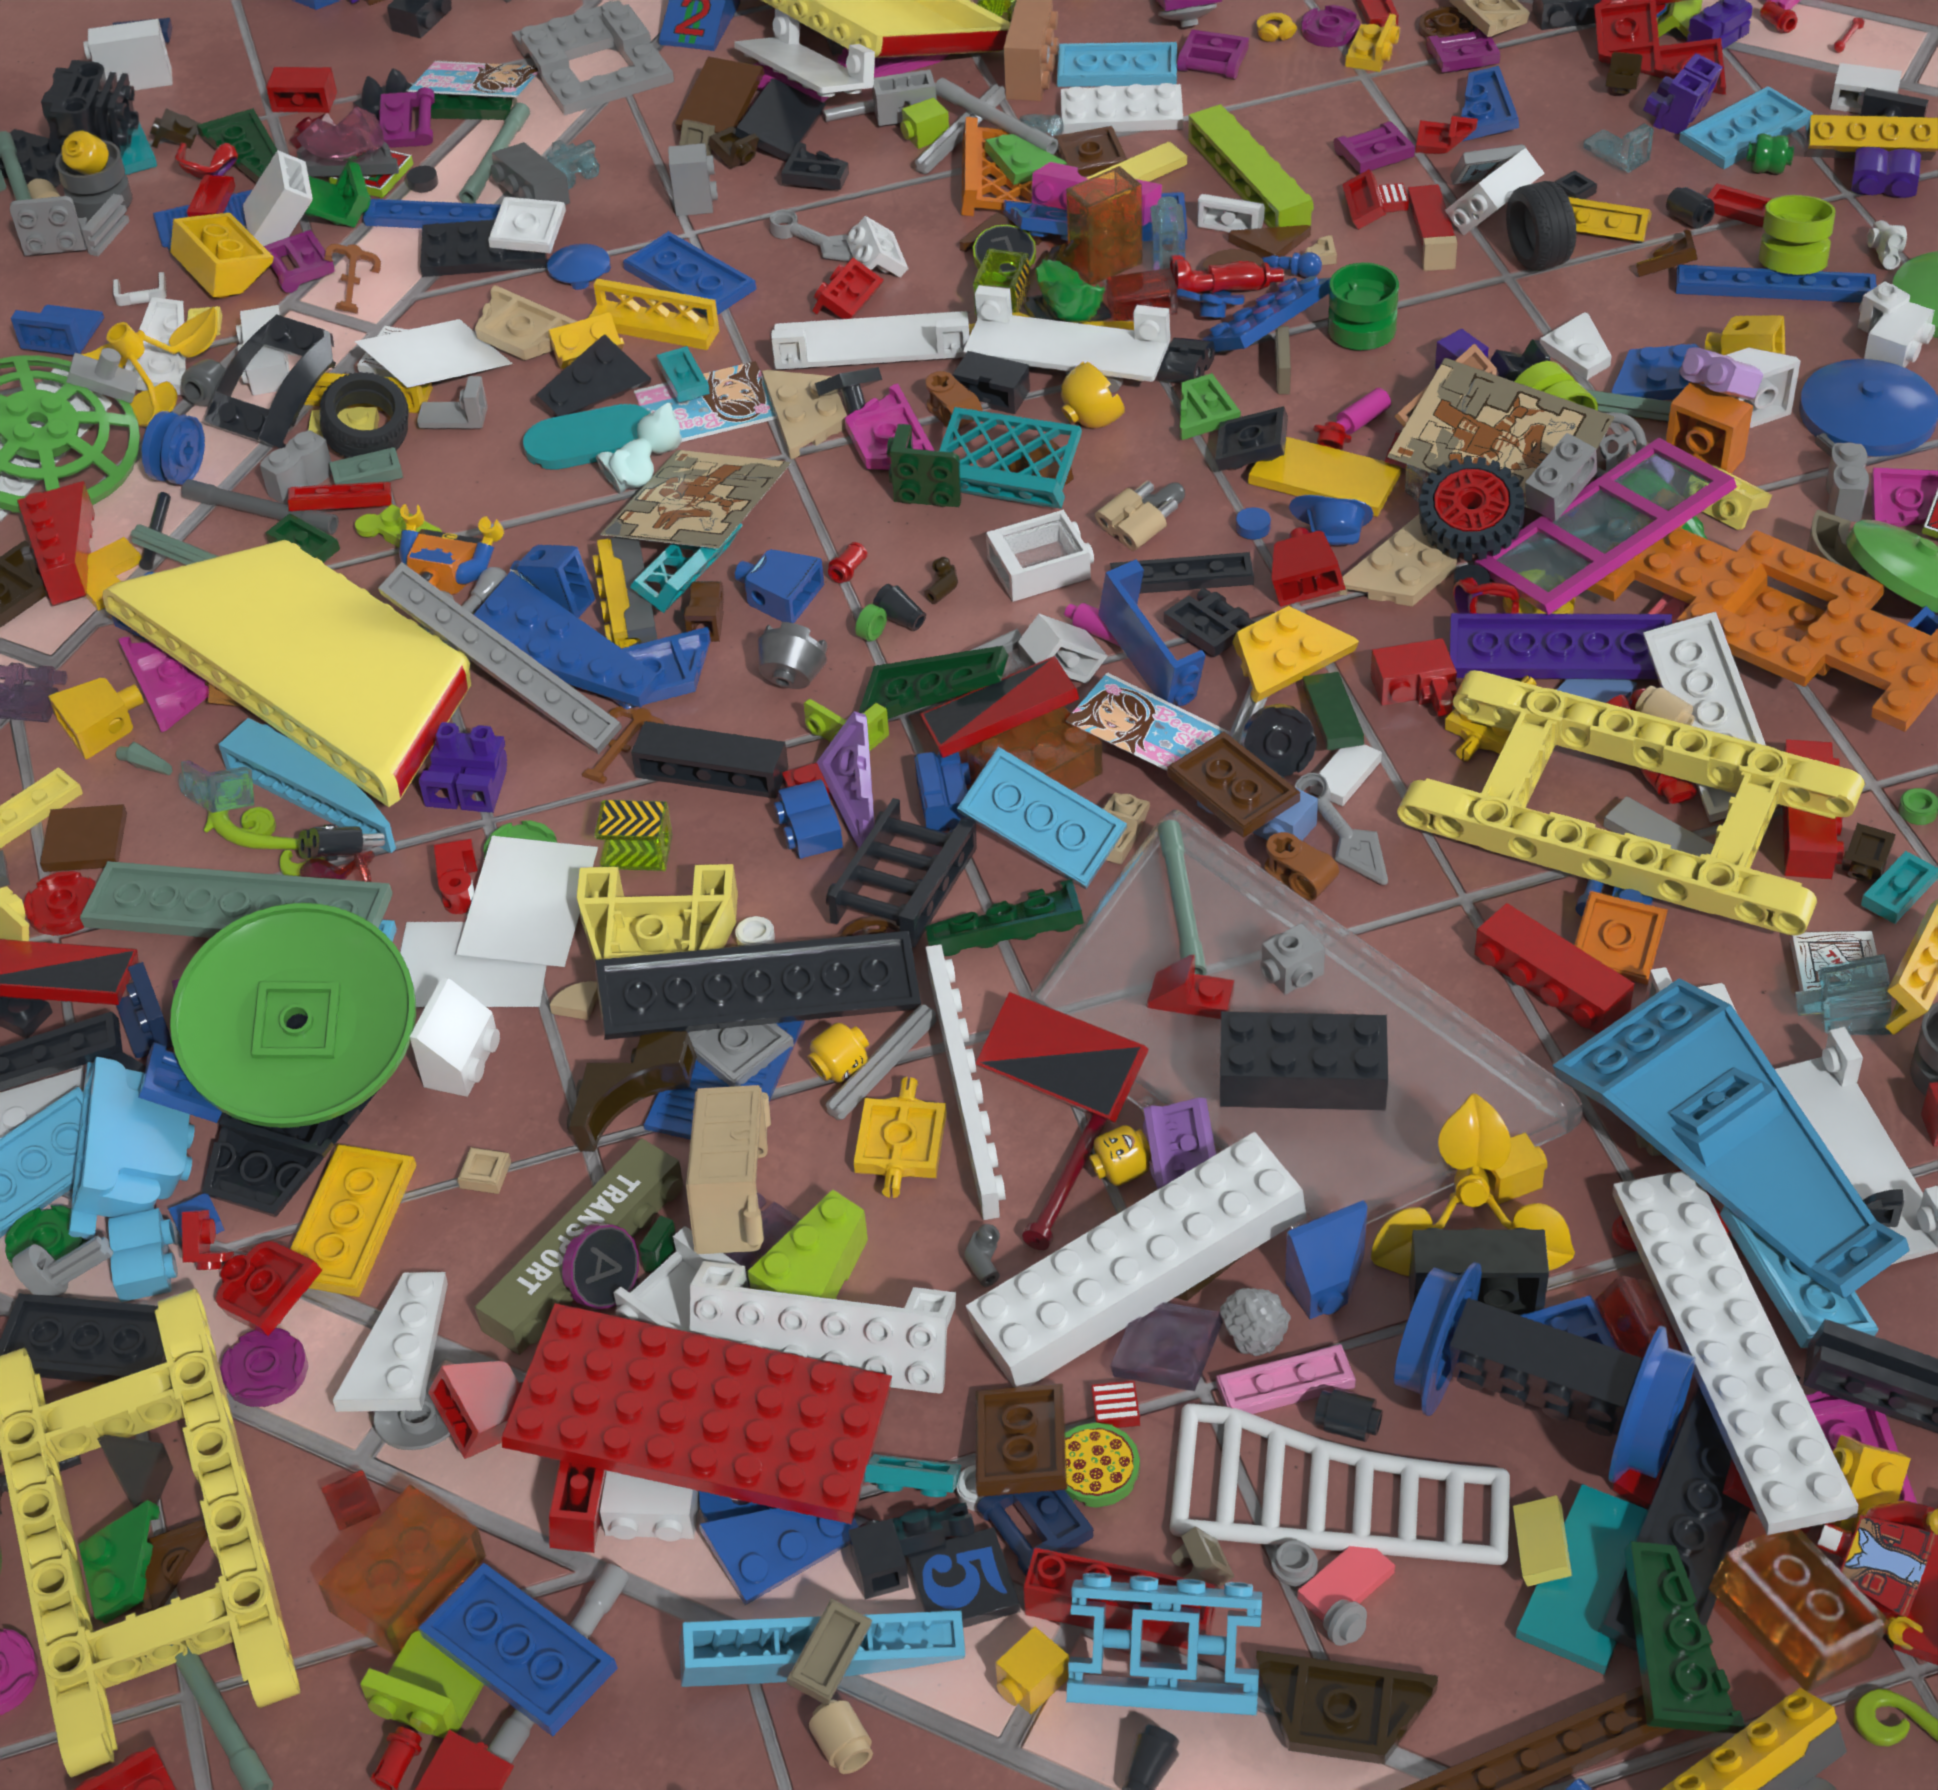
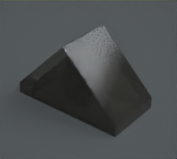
M106 1434L97 1438L109 1466L133 1509L147 1500L158 1505L173 1469L164 1444Z

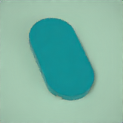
M619 404L542 420L533 425L523 438L526 458L535 465L534 462L541 464L542 468L549 470L598 462L596 459L598 454L602 452L614 454L627 443L639 439L637 434L638 423L643 417L651 413L638 405Z

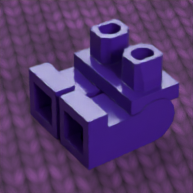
M1695 53L1674 79L1665 76L1657 92L1653 91L1649 95L1643 109L1644 112L1656 117L1653 127L1659 129L1664 127L1666 131L1678 135L1686 130L1688 125L1700 113L1701 109L1709 102L1723 66Z
M442 722L436 733V743L430 755V768L428 771L423 770L419 779L425 807L457 810L460 803L461 810L494 813L507 771L504 736H495L491 726L478 725L472 728L470 734L460 733L459 727L455 723ZM442 788H447L449 797L441 798L436 793ZM483 791L485 800L476 801L471 797L475 792Z

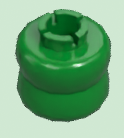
M1761 133L1756 136L1754 143H1748L1746 162H1752L1751 168L1754 172L1768 171L1773 174H1782L1785 165L1791 166L1794 146H1789L1787 136H1771Z

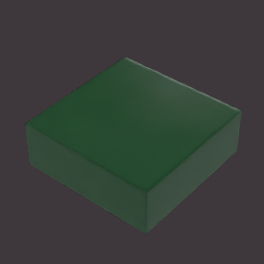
M661 1215L639 1246L644 1271L650 1274L673 1255L676 1250L673 1238L676 1234L674 1222Z

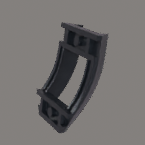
M276 314L255 332L232 358L216 385L201 422L277 449L285 448L286 444L283 442L290 426L294 427L312 389L329 368L334 369L336 362L333 361L331 346L334 347L333 334L322 328ZM263 346L300 358L280 386L270 409L231 397L245 368Z

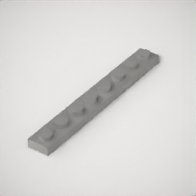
M401 562L378 587L384 597L457 651L464 653L468 659L598 755L622 728L618 720Z

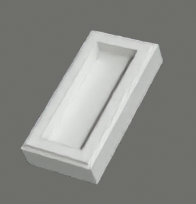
M1365 744L1339 749L1319 773L1328 782L1331 791L1330 801L1344 806L1381 762L1382 752ZM1311 785L1310 792L1320 796L1323 788L1319 785Z

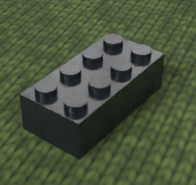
M1221 1011L1220 1107L1386 1111L1388 1092L1387 1015Z

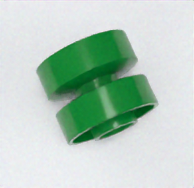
M1362 262L1341 267L1331 276L1329 284L1328 333L1336 343L1349 349L1371 350L1386 345L1394 338L1397 329L1399 280L1395 273L1382 265Z

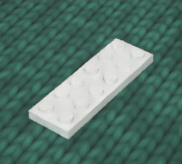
M1716 612L1643 632L1644 641L1660 686L1693 706L1692 715H1694L1695 719L1692 726L1766 746ZM1696 783L1709 822L1725 819L1728 814L1729 800L1731 797H1735L1736 794Z

